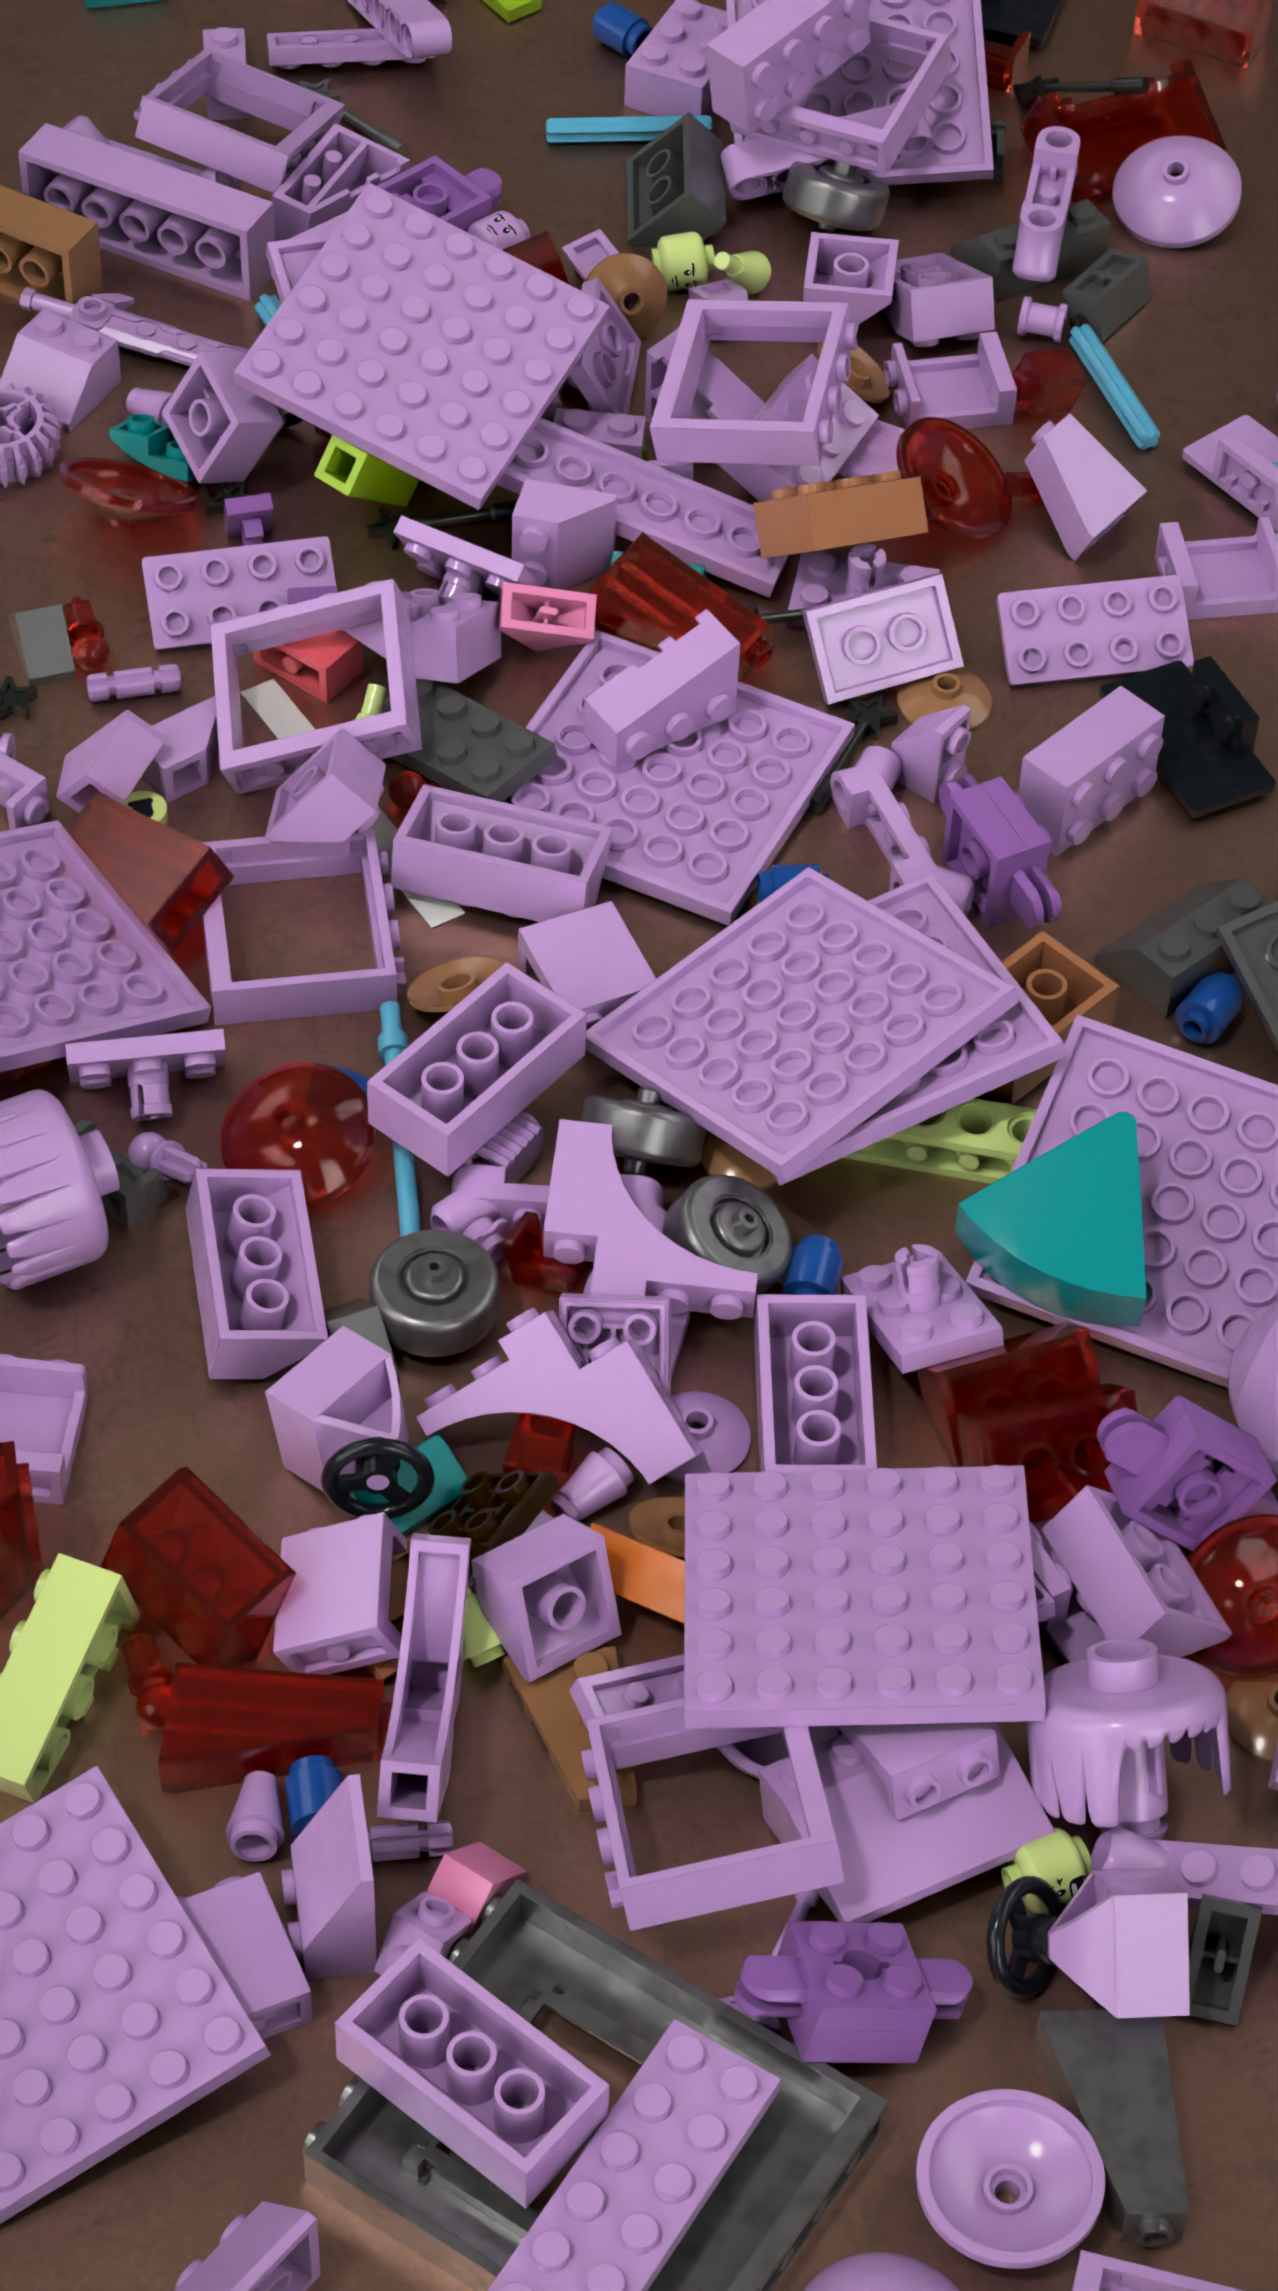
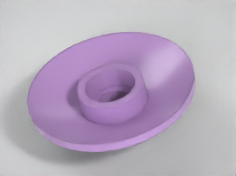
M689 1391L672 1395V1402L703 1452L664 1476L674 1481L685 1483V1474L708 1472L735 1473L747 1459L751 1447L750 1426L740 1409L727 1399L712 1393ZM692 1426H699V1427H703V1428H702V1429H694V1428H691V1427H692Z

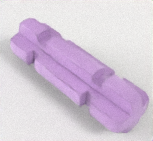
M176 664L160 665L158 670L153 671L152 667L113 671V676H107L106 672L90 674L86 680L88 697L93 702L109 700V697L112 695H116V699L153 695L155 690L160 689L162 693L177 692L181 689L182 684L180 669Z
M437 1820V1823L426 1822V1827L418 1828L417 1822L370 1826V1832H368L370 1854L373 1862L420 1858V1852L428 1851L429 1857L444 1856V1853L453 1851L452 1826L447 1820Z

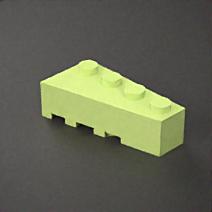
M58 1553L51 1570L45 1569L38 1578L34 1590V1601L36 1602L27 1621L21 1620L15 1627L9 1645L11 1655L3 1672H0V1791L32 1803L37 1802L70 1743V1730L66 1728L70 1719L78 1721L81 1717L84 1718L94 1701V1677L98 1669L110 1672L117 1660L120 1651L115 1646L120 1630L123 1628L133 1631L141 1617L122 1575Z

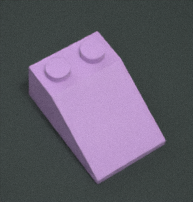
M941 252L897 259L892 303L882 310L896 334L911 341L913 346L916 347L935 346L939 344L940 338L952 336L955 340L979 338V332L995 330L993 277Z
M360 1774L348 1775L291 1844L292 1869L281 1870L284 1906L296 1905L298 1918L297 1922L287 1923L288 1938L297 1959L302 1958L304 1976L307 1981L374 1973L377 1962L374 1877Z

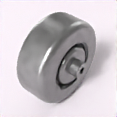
M826 160L816 167L814 164L796 161L789 169L782 198L790 209L818 222L817 225L820 228L835 231L836 228L870 231L878 228L882 223L890 192L888 186L882 180L865 171L853 169L854 166L839 161L833 163Z
M639 1088L637 1100L617 1099L598 1095L589 1096L585 1100L581 1121L613 1125V1153L615 1156L625 1158L623 1171L646 1175L648 1163L692 1168L701 1161L707 1129L697 1124L690 1115L681 1113L671 1107L660 1105L661 1096L659 1092Z
M718 1174L697 1180L670 1206L663 1222L662 1234L694 1255L732 1269L758 1273L756 1298L757 1294L767 1292L785 1274L791 1262L793 1242L783 1213L775 1202L760 1188L735 1176Z
M422 1230L398 1238L379 1254L370 1273L369 1297L370 1302L379 1307L391 1344L411 1354L425 1357H443L463 1352L475 1346L491 1331L499 1313L500 1279L493 1258L475 1240L448 1230Z

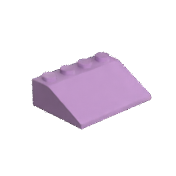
M996 1722L988 1723L997 1733L1000 1775L992 1781L901 1820L896 1819L890 1812L887 1787L844 1734L813 1746L837 1838L845 1883L815 1890L839 1922L868 1923L1013 1860L1017 1851L1024 1844L1056 1832L1043 1807L1036 1801L1030 1783ZM789 1757L758 1769L763 1818L780 1843L809 1837Z

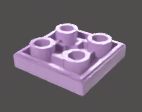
M562 1293L560 1295L559 1320L586 1365L592 1362L587 1352L616 1335L620 1344L635 1338L671 1398V1297Z

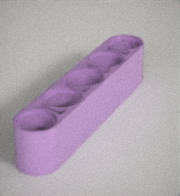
M347 0L406 59H418L451 52L452 33L449 22L428 0Z
M898 103L839 118L883 129ZM925 112L894 163L923 156L933 148L934 140ZM762 137L731 144L720 154L730 194L737 200H747L783 191L789 169L796 161L814 164L816 167L826 160L835 163V160L785 147ZM854 166L853 168L855 170L861 171L868 170L857 166Z

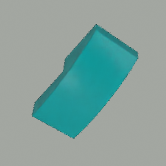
M132 414L127 417V420L109 429V438L123 451L145 466L185 482L196 478L177 441H172V432L168 424L156 422L155 418L148 414Z

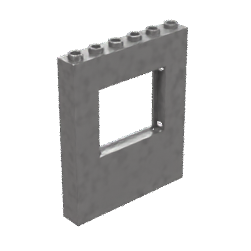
M517 1879L504 1896L497 1894L491 1899L482 1914L479 1929L470 1940L462 1938L451 1951L448 1960L531 2024L545 2006L640 2065H643L672 2021L676 2019L781 2079L779 2093L648 2289V2291H774L883 2132L888 2101L824 2062H802L796 2045ZM355 2075L346 2085L340 2096L339 2109L327 2124L323 2121L317 2123L303 2144L302 2154L304 2155L305 2182L474 2291H487L540 2213L530 2206L525 2209L498 2186L439 2150L437 2147L441 2143L440 2140L362 2078ZM426 2162L434 2166L431 2169V2173L425 2168Z

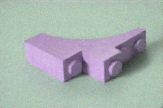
M559 1119L543 1230V1257L555 1258L566 1264H578L583 1261L594 1262L590 1294L671 1297V1314L692 1311L711 1313L713 1316L724 1320H734L740 1317L753 1318L758 1273L732 1269L698 1257L678 1246L647 1220L633 1202L617 1169L612 1143L613 1125Z
M535 1307L506 1323L511 1333L498 1340L509 1358L508 1361L504 1363L500 1355L489 1359L471 1371L475 1378L474 1382L459 1391L456 1390L453 1383L440 1389L424 1400L429 1409L416 1416L426 1436L437 1433L464 1419L485 1414L518 1412L554 1417L584 1428L611 1444L631 1461L644 1476L648 1484L653 1483L703 1452L635 1338L620 1344L616 1335L587 1352L592 1362L586 1365L555 1311L550 1310L539 1315Z
M413 1533L398 1669L388 1732L380 1764L377 1817L437 1823L450 1778L454 1720L461 1699L465 1648L463 1641L471 1538Z

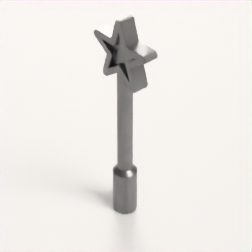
M326 78L317 84L303 80L298 82L301 87L341 102V94L330 90V79ZM346 108L344 109L342 116L344 121L371 137L373 142L404 157L407 155L409 150L407 144L384 129L378 130Z

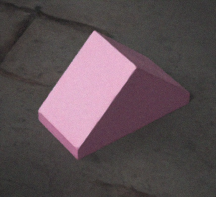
M503 582L499 630L535 652L591 643L594 640L597 594Z
M480 1841L444 1853L426 1891L433 1896L446 1899L456 1910L472 1920L468 1932L452 1944L449 1955L462 1938L470 1940L481 1926L482 1914L495 1895L501 1894L504 1896L517 1879L525 1882L528 1878L527 1870Z

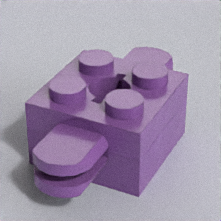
M436 155L377 185V187L467 232L470 224L492 214V210L502 204V181L496 172L486 168H478L463 176Z
M967 774L958 778L957 781L950 780L942 783L939 788V801L941 809L947 817L941 863L946 869L972 878L975 890L971 905L986 926L992 928L1021 918L1028 929H1033L1042 925L1043 922L1050 923L1059 919L1062 913L1060 895L1046 876L1048 857L1052 851L1051 838L1045 827L1042 825L1038 826L1027 811L1022 796L1017 792L1014 793L1002 776L978 784L971 774Z
M1177 1395L1153 1421L1129 1408H1120L1103 1418L1099 1424L1096 1436L1106 1460L1111 1462L1104 1472L1122 1514L1202 1557L1231 1528L1249 1536H1254L1270 1528L1278 1518V1503L1271 1491V1487L1277 1482V1479L1257 1438L1180 1395Z
M789 1921L777 1956H747L734 1990V1996L739 2007L750 2016L786 2017L802 2062L917 2063L933 2019H959L972 1989L973 1979L968 1969L958 1960L916 1958L902 1923Z

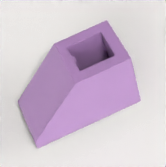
M215 696L151 725L165 735V740L142 777L157 794L164 798L166 804L207 785L219 749Z
M963 704L921 716L891 743V751L898 757L901 764V773L897 783L935 804L939 800V788L942 783L950 780L957 781L958 778L967 774L965 757L972 735L971 731H969L971 708Z
M127 709L65 755L56 798L91 822H97L127 799L163 745L165 735Z

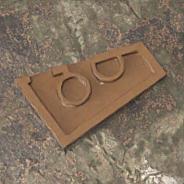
M616 1646L595 1648L583 1653L576 1659L532 1682L523 1679L510 1656L501 1657V1670L510 1685L513 1684L523 1702V1710L531 1725H535L549 1750L548 1757L578 1812L592 1811L588 1787L597 1786L599 1782L598 1779L587 1781L581 1751L592 1749L589 1732L569 1690L577 1678L619 1669ZM633 1766L617 1769L616 1773L623 1808L637 1807V1789Z

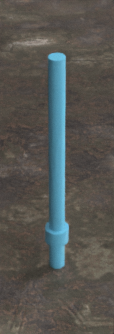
M387 1001L380 1006L382 1033L378 1036L377 1041L379 1058L385 1063V1066L409 1046L408 1035L402 1031L400 1005L395 1001ZM392 1139L400 1237L421 1231L415 1159L412 1152Z

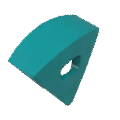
M1118 1112L1040 1155L958 1204L955 1234L969 1254L989 1275L1009 1291L1032 1305L1058 1316L1084 1323L1106 1326H1140L1146 1302V1278L1137 1124L1134 1116L1127 1112Z

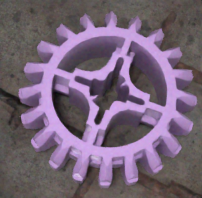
M12 383L6 388H0V483L6 488L9 482L14 481L24 485L26 477L40 478L42 469L52 468L54 458L59 456L61 448L60 438L62 437L61 423L58 422L57 412L54 410L53 404L46 402L44 394L33 395L30 387L16 390Z

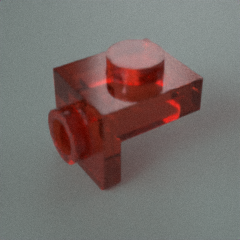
M526 1211L516 1225L508 1231L503 1242L504 1257L508 1261L514 1284L570 1293L592 1263L583 1261L578 1264H566L555 1258L543 1257V1233L538 1214L535 1212Z

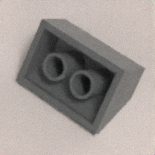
M689 112L627 159V241L632 246L657 247L658 240L662 236L691 231L699 233L704 241L708 237L711 238L717 235L726 224L725 174L720 160V154L724 150V143Z
M1088 199L1069 205L1056 277L1050 282L1025 280L1016 277L1013 273L1012 268L1019 222L951 246L950 254L956 260L993 277L994 301L997 303L1083 273L1107 252L1111 223Z
M1244 878L1202 883L1096 953L1095 961L1163 1017L1167 1018L1175 1013L1177 1007L1203 977L1218 972L1229 975L1235 972L1215 934L1217 927L1271 904L1273 901Z

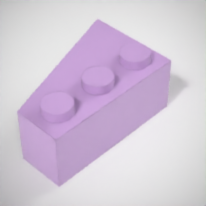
M335 123L272 195L275 238L278 240L292 238L349 211L368 182L375 186L408 170L411 160Z
M679 328L647 350L644 416H646V422L649 424L652 421ZM708 349L688 419L753 420L765 405V402Z
M708 609L695 617L699 625L680 639L675 641L669 636L658 644L662 652L642 667L638 668L632 663L584 699L583 734L616 769L634 760L642 759L659 748L674 741H680L688 735L715 722H721L728 716L736 713L740 642Z

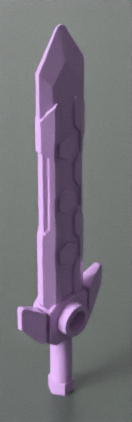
M26 287L20 297L19 305L22 309L41 312L43 309L118 339V346L157 358H165L187 366L192 365L200 351H249L246 348L231 346L180 330L172 325L123 311L134 304V298L119 293L91 294V297H82L77 304H73L38 293L36 290Z

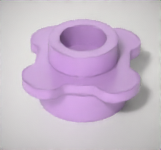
M482 1217L470 1224L463 1232V1235L478 1242L487 1250L494 1262L497 1263L505 1255L509 1246L506 1232L510 1227V1223L505 1218H500L494 1222L489 1217Z

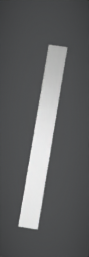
M274 678L240 692L278 739L316 730ZM378 806L377 809L380 810V813L370 827H374L378 851H387L389 877L391 878L393 839L398 829ZM401 890L431 928L466 913L456 902L430 896H419Z

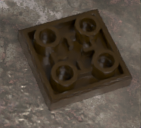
M514 1470L510 1473L488 1474L485 1471L477 1472L462 1483L459 1489L461 1494L448 1511L441 1513L430 1523L428 1532L430 1535L471 1538L469 1565H472V1559L524 1534L561 1485L551 1471L524 1472L523 1470Z

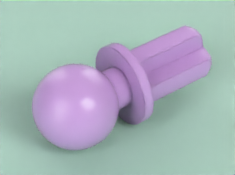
M144 1132L133 1138L128 1148V1158L133 1165L143 1172L157 1168L164 1174V1177L160 1180L163 1182L174 1179L191 1187L195 1168L208 1169L206 1162L186 1153L180 1143L174 1140H165L161 1135L154 1132Z

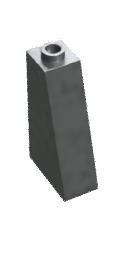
M1106 2009L1039 2011L1034 2035L1035 2053L1058 2104L1071 2112L1085 2126L1095 2142L1105 2171V2193L1102 2204L1119 2242H1137L1145 2247H1160L1171 2243L1173 2240H1182L1189 2215V2206L1163 2017L1116 2019Z

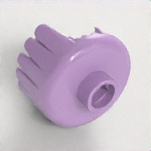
M40 1089L31 1090L0 1101V1251L7 1250L0 1253V1274L6 1273L0 1276V1283L5 1284L6 1287L12 1290L24 1288L101 1258L107 1249L109 1241L108 1224L101 1196L120 1189L114 1160L99 1130L96 1129L79 1136L60 1101L48 1091Z
M1122 1638L1096 1643L1086 1650L1085 1659L1061 1665L1043 1675L1046 1702L1045 1721H1026L1031 1787L1036 1801L1052 1817L1057 1819L1060 1817L1061 1807L1062 1815L1067 1822L1078 1825L1084 1824L1086 1821L1087 1797L1091 1821L1096 1827L1100 1828L1101 1833L1112 1827L1120 1826L1148 1839L1163 1840L1169 1826L1168 1822L1161 1818L1168 1812L1164 1750L1165 1736L1168 1738L1173 1759L1184 1764L1190 1762L1195 1741L1196 1755L1200 1767L1210 1771L1215 1761L1216 1773L1222 1781L1224 1796L1230 1792L1232 1779L1226 1693L1221 1680L1210 1669L1188 1659L1158 1654V1647L1152 1642L1141 1639Z

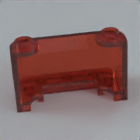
M1191 59L1171 63L1169 66L1171 75L1165 79L1155 81L1154 76L1148 77L1150 89L1147 94H1114L1078 104H1073L1071 97L1061 100L1058 91L1038 96L1020 126L1024 142L1033 155L1037 136L1041 130L1047 127L1062 126L1070 128L1080 137L1078 171L1074 181L1071 203L1088 199L1093 204L1100 200L1102 196L1112 194L1114 179L1122 163L1136 149L1153 140L1168 136H1193L1208 140L1226 151V145ZM1177 173V174H1172L1171 176L1176 177V176H1180L1181 174H1178V173Z

